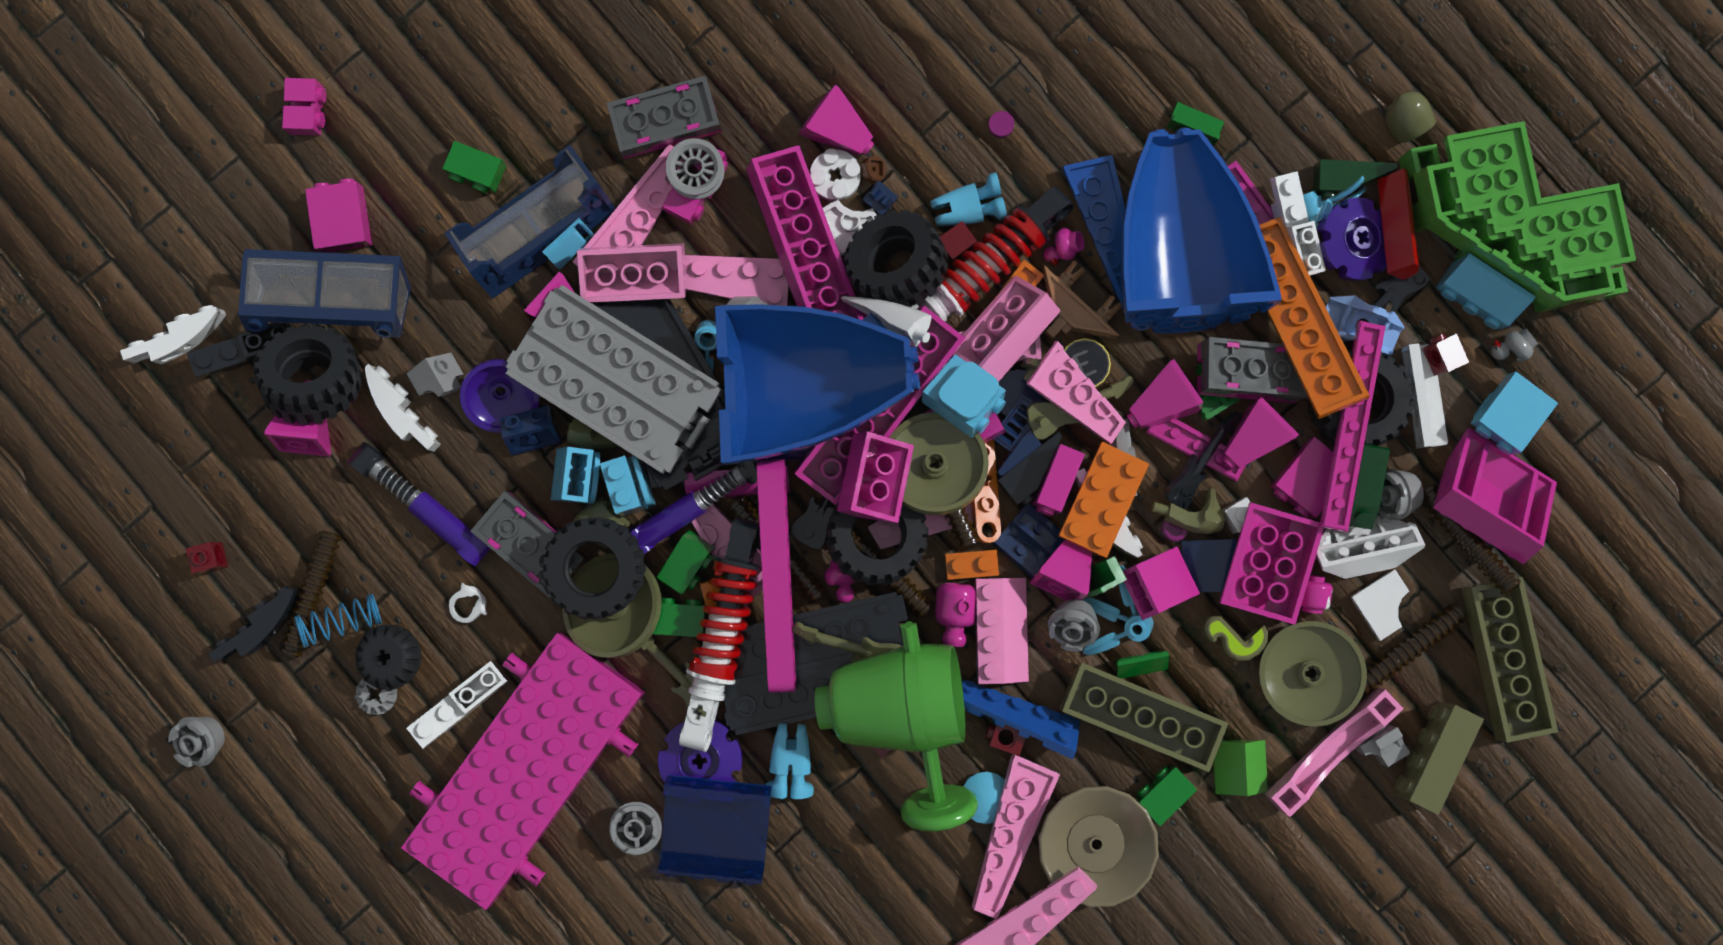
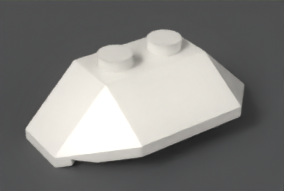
M1377 515L1372 530L1349 526L1348 532L1327 529L1321 537L1316 556L1323 571L1347 579L1396 568L1425 548V543L1416 524L1405 523L1393 518L1385 519L1381 515Z

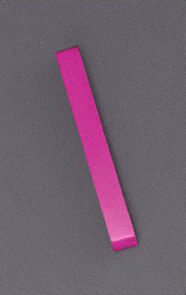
M757 460L769 693L796 692L785 460Z

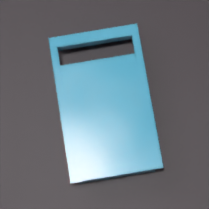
M578 218L542 252L560 270L577 254V250L586 246L587 241L594 234ZM578 223L589 234L585 239L574 228Z

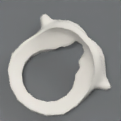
M462 583L461 589L449 600V610L455 620L462 623H471L479 615H487V601L477 587ZM467 596H478L479 599L476 601L469 617L463 618L456 613L454 605L457 599Z

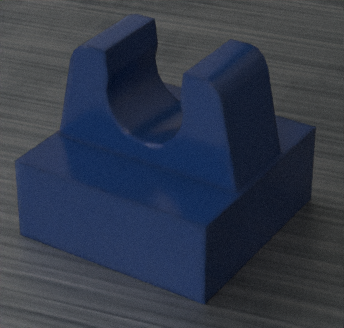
M878 181L862 201L869 208H873L875 213L885 215L898 200V196L882 182Z

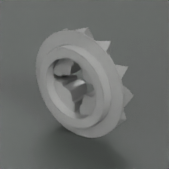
M362 678L356 686V695L354 697L357 700L358 707L367 714L380 715L389 711L396 702L397 689H383L379 694L380 701L377 699L368 701L369 696L372 694L370 689L377 690L378 688L368 684Z

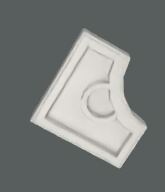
M838 199L823 207L841 257L847 253L846 248L849 241H853L852 236L856 230L860 231L863 228L862 224L867 220L868 222L874 220L876 213L873 208L866 211H852L844 207Z
M1392 569L1350 596L1378 641L1383 640L1402 627L1398 618V607L1402 598L1409 590L1395 569Z

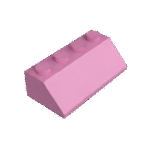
M684 243L595 247L577 250L580 296L589 302L685 298L686 262Z
M1015 275L962 335L965 339L952 357L956 354L966 362L977 364L999 382L1060 313V309L1046 292Z
M1026 578L974 579V587L976 588L977 683L1005 684L1029 682Z

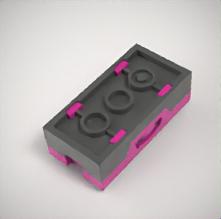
M706 76L607 103L618 147L624 159L666 148L669 144L674 146L686 139H699L722 132Z
M1208 337L1198 344L1197 362L1202 363V374L1197 377L1198 395L1252 400L1262 397L1265 401L1296 403L1307 397L1282 344Z
M504 491L471 529V532L547 597L552 598L550 594L547 595L544 589L546 587L544 579L541 580L540 572L543 571L541 558L546 553L545 547L548 541L553 539L557 531L512 493ZM578 549L570 559V576L577 572L589 559Z

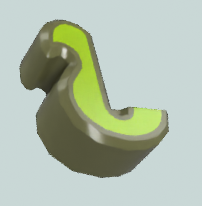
M1209 616L1201 624V632L1205 639L1215 642L1218 638L1220 650L1225 656L1233 660L1243 661L1252 659L1265 648L1268 641V631L1265 625L1262 624L1255 627L1244 639L1221 616Z

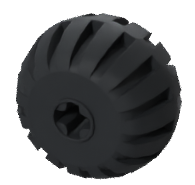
M390 624L377 626L368 631L358 643L355 653L356 668L360 676L368 684L378 689L392 690L400 688L410 682L419 670L422 658L420 645L413 634L401 626ZM390 654V659L383 661L382 656Z

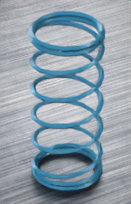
M372 593L367 595L369 621L359 601L356 598L353 599L355 626L344 604L339 603L341 630L331 610L326 606L324 612L327 635L316 613L311 611L313 640L302 618L299 615L295 616L294 619L303 647L309 646L305 632L313 645L316 644L313 615L325 639L330 640L327 611L339 634L344 636L341 606L355 632H358L355 601L370 628L372 627L370 607L376 625H381L382 621L374 595Z

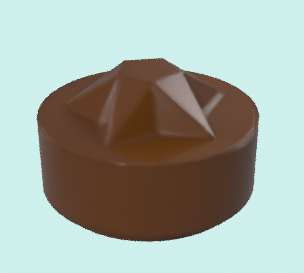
M871 156L862 161L861 174L866 181L873 183L881 181L885 177L887 169L882 158Z

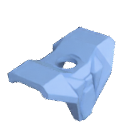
M1355 295L1329 298L1326 309L1343 342H1354L1357 321L1366 319L1369 323L1386 326L1381 349L1382 356L1393 355V349L1400 332L1404 329V325L1394 311L1387 313L1385 309L1369 305Z

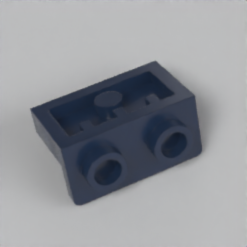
M549 405L500 418L502 439L511 456L561 443L560 433L553 421Z

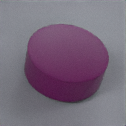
M1005 111L994 113L988 123L990 133L997 138L1009 136L1014 128L1013 117Z
M1165 520L1161 524L1162 535L1169 541H1179L1187 535V530Z

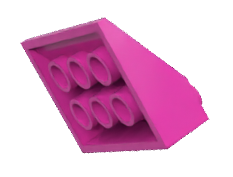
M1249 502L1219 603L1295 625L1324 528L1320 527V522Z

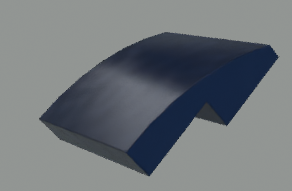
M1027 503L992 545L1032 578L1064 539L1058 537L1060 529L1041 513L1037 512L1032 505Z
M1236 539L1180 541L1181 555L1199 592H1223L1236 548Z

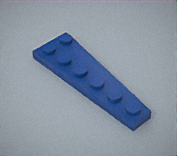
M1113 155L1065 165L1062 168L1065 178L1116 298L1122 304L1121 309L1124 310L1121 270L1122 228L1126 209Z
M961 679L964 708L966 711L979 717L983 715L989 716L1000 727L1004 728L1005 725L1019 730L1018 735L1027 739L1029 735L1043 741L1042 746L1068 758H1074L1077 750L1079 719Z

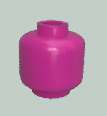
M1310 575L1301 604L1302 611L1322 614L1323 610L1330 607L1333 586L1328 582H1324V576Z

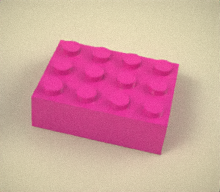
M1468 428L1446 461L1433 508L1460 524L1464 529L1481 537L1488 544H1492L1510 558L1525 564L1544 547L1557 482L1513 454L1509 455L1500 451L1496 446L1497 444L1480 436L1473 429Z

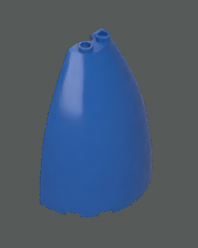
M1181 128L1175 134H1168L1164 129L1150 132L1136 166L1128 193L1122 228L1121 280L1126 322H1131L1132 328L1140 331L1152 328L1153 333L1177 334L1216 329V325H1220L1228 320L1230 324L1250 319L1249 314L1256 313L1259 309L1260 312L1264 313L1282 301L1273 263L1256 215L1240 184L1200 129Z
M760 304L715 306L717 358L724 364L725 410H719L720 455L723 465L770 458L816 446L857 428L913 393L914 389H920L919 374L914 372V363H918L917 347H911L909 338L888 329L844 314L809 307Z

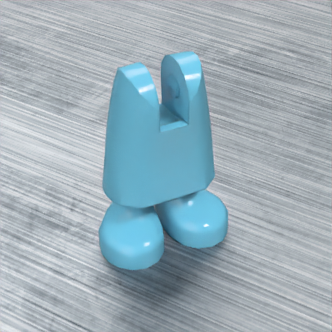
M996 172L988 175L986 184L981 188L977 189L975 183H972L930 201L933 210L951 206L952 212L934 218L936 226L940 227L956 226L961 221L965 225L984 222L983 216L993 215L999 220H1004L1007 216ZM996 198L986 204L981 205L980 200Z
M779 723L769 769L770 773L775 774V778L765 784L764 792L766 795L774 798H786L788 796V770H792L790 797L792 799L809 798L814 794V787L811 783L805 781L804 775L811 773L806 725L797 724L796 739H786L788 738L787 724Z

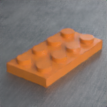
M1101 442L1058 537L1100 557L1107 558L1149 463Z

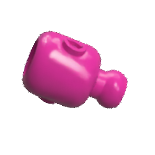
M943 583L937 588L935 618L939 624L946 626L942 636L944 645L963 647L967 641L964 627L973 626L976 623V588L972 585Z

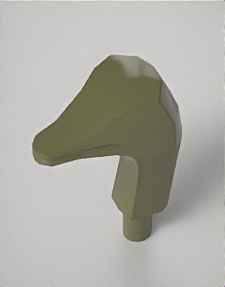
M576 418L568 426L567 441L578 448L600 450L620 447Z
M1213 488L1208 489L1205 502L1199 512L1186 511L1172 503L1167 506L1154 502L1151 508V512L1164 515L1165 521L1196 534L1220 532L1225 522V514L1220 508L1216 499L1215 489Z

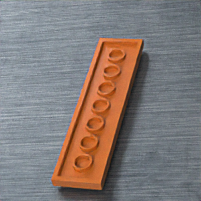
M1281 217L1259 225L1273 263L1282 299L1276 306L1266 312L1318 419L1369 399L1370 395Z

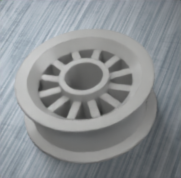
M691 138L681 141L672 148L666 160V173L672 187L680 195L690 199H703L716 192L722 184L724 164L720 153L711 143L702 139ZM687 153H690L689 158L685 156ZM699 164L702 166V169L697 174L689 173L690 166ZM703 180L705 184L701 185L700 181ZM694 181L697 182V187H693Z

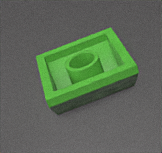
M1265 740L1221 741L1213 761L1215 794L1251 796L1266 793L1268 788Z

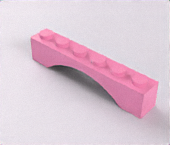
M1376 688L1264 795L1282 814L1291 817L1309 800L1315 789L1341 760L1366 739L1384 728L1404 708L1386 689Z

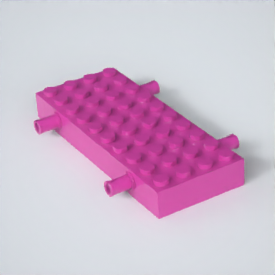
M564 632L556 633L534 665L529 666L514 653L508 656V661H505L502 666L521 679L517 689L441 793L436 794L421 781H418L413 787L415 789H412L409 795L427 806L428 811L401 848L485 910L493 905L514 874H520L535 887L540 883L546 873L529 862L527 856L606 746L611 744L629 758L639 745L621 733L620 727L645 694V691L597 656L582 650Z

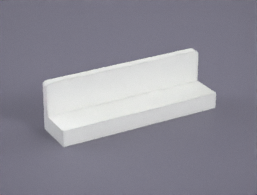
M1419 343L1401 348L1403 365L1406 370L1405 378L1410 377L1413 384L1408 386L1409 392L1415 393V400L1410 401V406L1414 407L1411 417L1416 449L1448 444L1438 375L1434 376L1422 350L1423 347L1429 344L1419 345Z

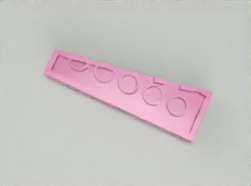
M669 144L584 248L643 245L661 214L662 206L672 189L666 173V160L673 148L672 145ZM576 257L572 262L576 266H578V260Z
M685 255L686 291H695L729 299L735 296H757L768 305L788 306L789 284L779 259Z
M1012 754L1010 757L972 903L974 910L995 919L999 917L1060 776L1059 773L1015 754Z
M1078 866L1049 884L1047 888L1030 896V899L1019 906L1016 905L1002 917L994 919L986 927L976 933H972L955 945H1035L1097 889V884Z

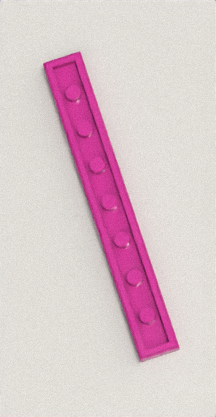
M1363 321L1357 322L1351 359L1370 396L1367 400L1341 410L1320 527L1342 532H1348L1386 328L1383 325Z

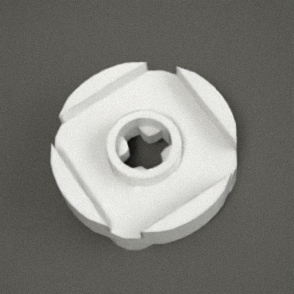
M828 149L814 160L810 169V176L817 194L825 200L835 201L837 199H847L857 191L860 185V166L851 154L843 150ZM836 169L840 170L842 179H835L834 182L831 181L829 172Z

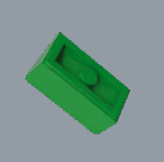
M1161 650L1115 659L1116 676L1123 679L1167 670L1169 653Z

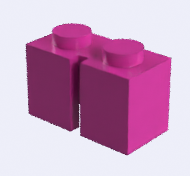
M285 78L284 101L291 102V106H283L282 128L290 135L321 136V128L325 126V115L321 112L322 105L326 102L325 88L316 79Z

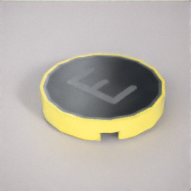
M1084 338L1075 340L1066 346L1064 351L1070 358H1073L1078 364V368L1093 382L1095 388L1104 382L1109 374L1111 362L1109 353L1103 345L1095 340Z

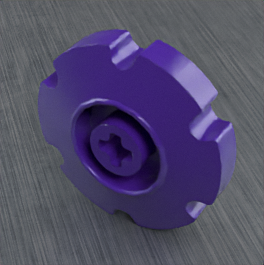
M1350 198L1341 201L1340 206H1333L1332 211L1328 215L1323 216L1317 232L1322 235L1320 247L1325 266L1329 270L1338 269L1339 277L1348 281L1372 278V272H1382L1387 267L1381 209L1375 210L1374 202L1366 198Z
M715 720L711 743L706 752L681 746L679 739L684 721L666 735L664 740L668 743V749L659 751L658 768L663 781H672L674 787L671 792L683 800L699 803L703 795L709 796L711 801L725 795L736 782L732 772L735 770L740 771L742 768L740 744L737 739L729 740L727 738L729 728ZM698 754H701L702 758L707 759L703 766H700L699 762H694Z

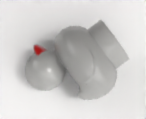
M1524 328L1520 332L1511 331L1507 333L1504 339L1505 342L1495 340L1491 354L1497 360H1504L1509 356L1511 350L1517 356L1516 360L1522 362L1532 357L1533 348L1539 343Z

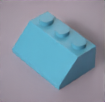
M1470 253L1452 262L1436 286L1444 298L1458 302L1463 306L1462 309L1471 315H1478L1484 319L1485 325L1495 330H1501L1510 326L1536 297Z

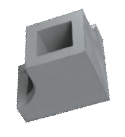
M446 353L425 358L410 370L407 375L419 396L434 392L440 397L455 393L461 388L457 379L463 375V372L452 353Z
M1386 725L1355 748L1359 754L1365 756L1373 754L1379 763L1386 767L1391 766L1410 754L1403 742V735L1398 727Z

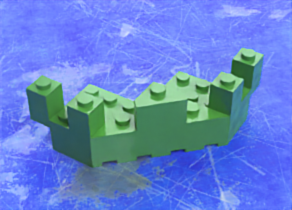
M1525 121L1446 136L1443 139L1448 157L1447 163L1441 164L1437 144L1412 148L1398 159L1400 169H1406L1409 173V182H1415L1418 202L1412 206L1415 233L1426 230L1432 231L1459 249L1453 259L1458 260L1470 253L1536 296L1533 300L1535 313L1562 308L1581 301L1590 303L1610 299L1628 292L1623 267L1611 268V266L1636 261L1619 183L1541 198Z

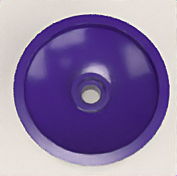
M504 359L488 360L473 367L465 376L460 389V402L466 416L478 427L496 433H501L500 418L538 408L539 395L505 374L508 370L506 368L508 362ZM503 387L505 388V391L499 392L496 390V388Z

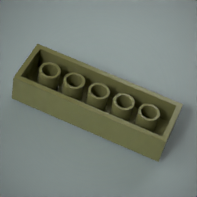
M1515 577V579L1519 578L1521 580L1520 585L1508 595L1503 596L1500 594L1501 590L1494 587L1495 583H1490V581L1461 587L1495 740L1505 743L1558 732L1523 577Z
M1079 661L1059 707V710L1207 772L1211 769L1228 723Z

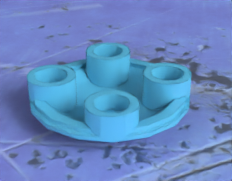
M991 772L976 773L967 778L963 787L975 793L978 801L977 811L971 818L975 822L983 824L994 823L1005 780L998 774Z

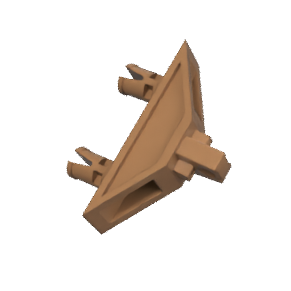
M1072 261L1058 277L1044 265L1042 273L1044 274L1043 278L1047 294L1060 309V313L1052 321L1053 324L1045 332L1051 340L1061 330L1065 334L1070 330L1072 332L1113 339L1119 336L1107 323L1122 308V304L1118 303L1112 309H1108L1115 297L1110 296L1097 311H1093L1070 288L1085 273L1083 267L1074 274H1071L1077 265L1076 261Z

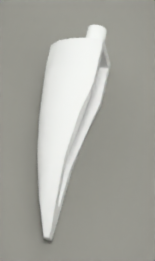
M841 297L842 301L866 315L872 313L888 330L909 338L913 346L917 347L920 341L926 343L930 339V334L927 330L932 317L925 312L880 299Z

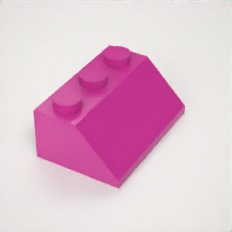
M868 431L853 434L837 511L865 519L898 523L914 445Z

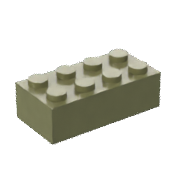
M1438 701L1429 710V721L1426 727L1420 730L1417 736L1418 744L1414 752L1412 751L1408 755L1405 762L1407 767L1403 775L1397 778L1394 789H1396L1394 795L1437 815L1440 814L1484 721L1483 718L1457 705Z

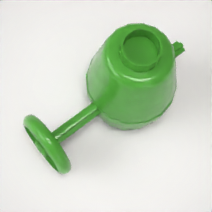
M909 621L906 624L900 625L904 646L839 667L832 673L829 686L816 687V718L821 730L834 729L836 737L844 744L922 752L928 787L914 792L905 799L900 808L902 820L911 828L921 831L949 830L970 820L978 808L976 795L971 790L954 784H943L938 749L964 743L965 708L961 673L953 645L920 644L917 624Z

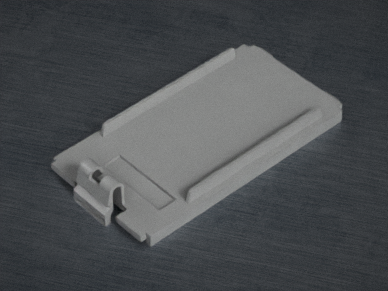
M561 285L559 289L555 287L554 291H550L544 300L546 302L517 350H513L507 359L508 364L506 368L508 370L505 374L664 474L667 471L670 473L684 452L683 449L676 446V443L681 441L692 449L710 420L697 412L700 407L709 412L722 391L718 387L720 383L565 286Z

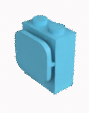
M955 354L923 390L922 403L970 438H973L977 432L981 434L990 422L988 419L993 413L998 414L1003 409L1006 403L1004 401L1006 390L999 386L998 380L973 362H966Z
M1513 372L1507 374L1496 390L1487 396L1474 414L1470 424L1476 427L1475 431L1480 436L1486 439L1490 438L1496 442V446L1500 451L1509 455L1522 453L1558 402L1519 373Z
M574 447L556 449L551 500L594 504L600 468V452Z
M632 455V457L622 456L600 463L615 514L627 516L646 510L648 506L655 505L654 495L642 460Z

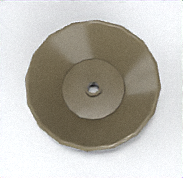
M1108 786L1083 787L1062 797L1046 815L1039 835L1040 863L1050 883L1079 866L1097 884V889L1080 904L1087 907L1116 906L1136 896L1151 879L1159 857L1158 833L1148 811L1130 794ZM1096 839L1100 840V846L1093 848L1092 842Z

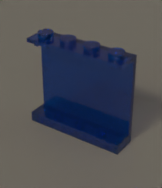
M668 775L663 795L666 796L661 858L657 873H662L669 877L678 875L689 876L695 880L704 878L716 879L723 883L735 881L742 882L745 885L762 884L772 786Z

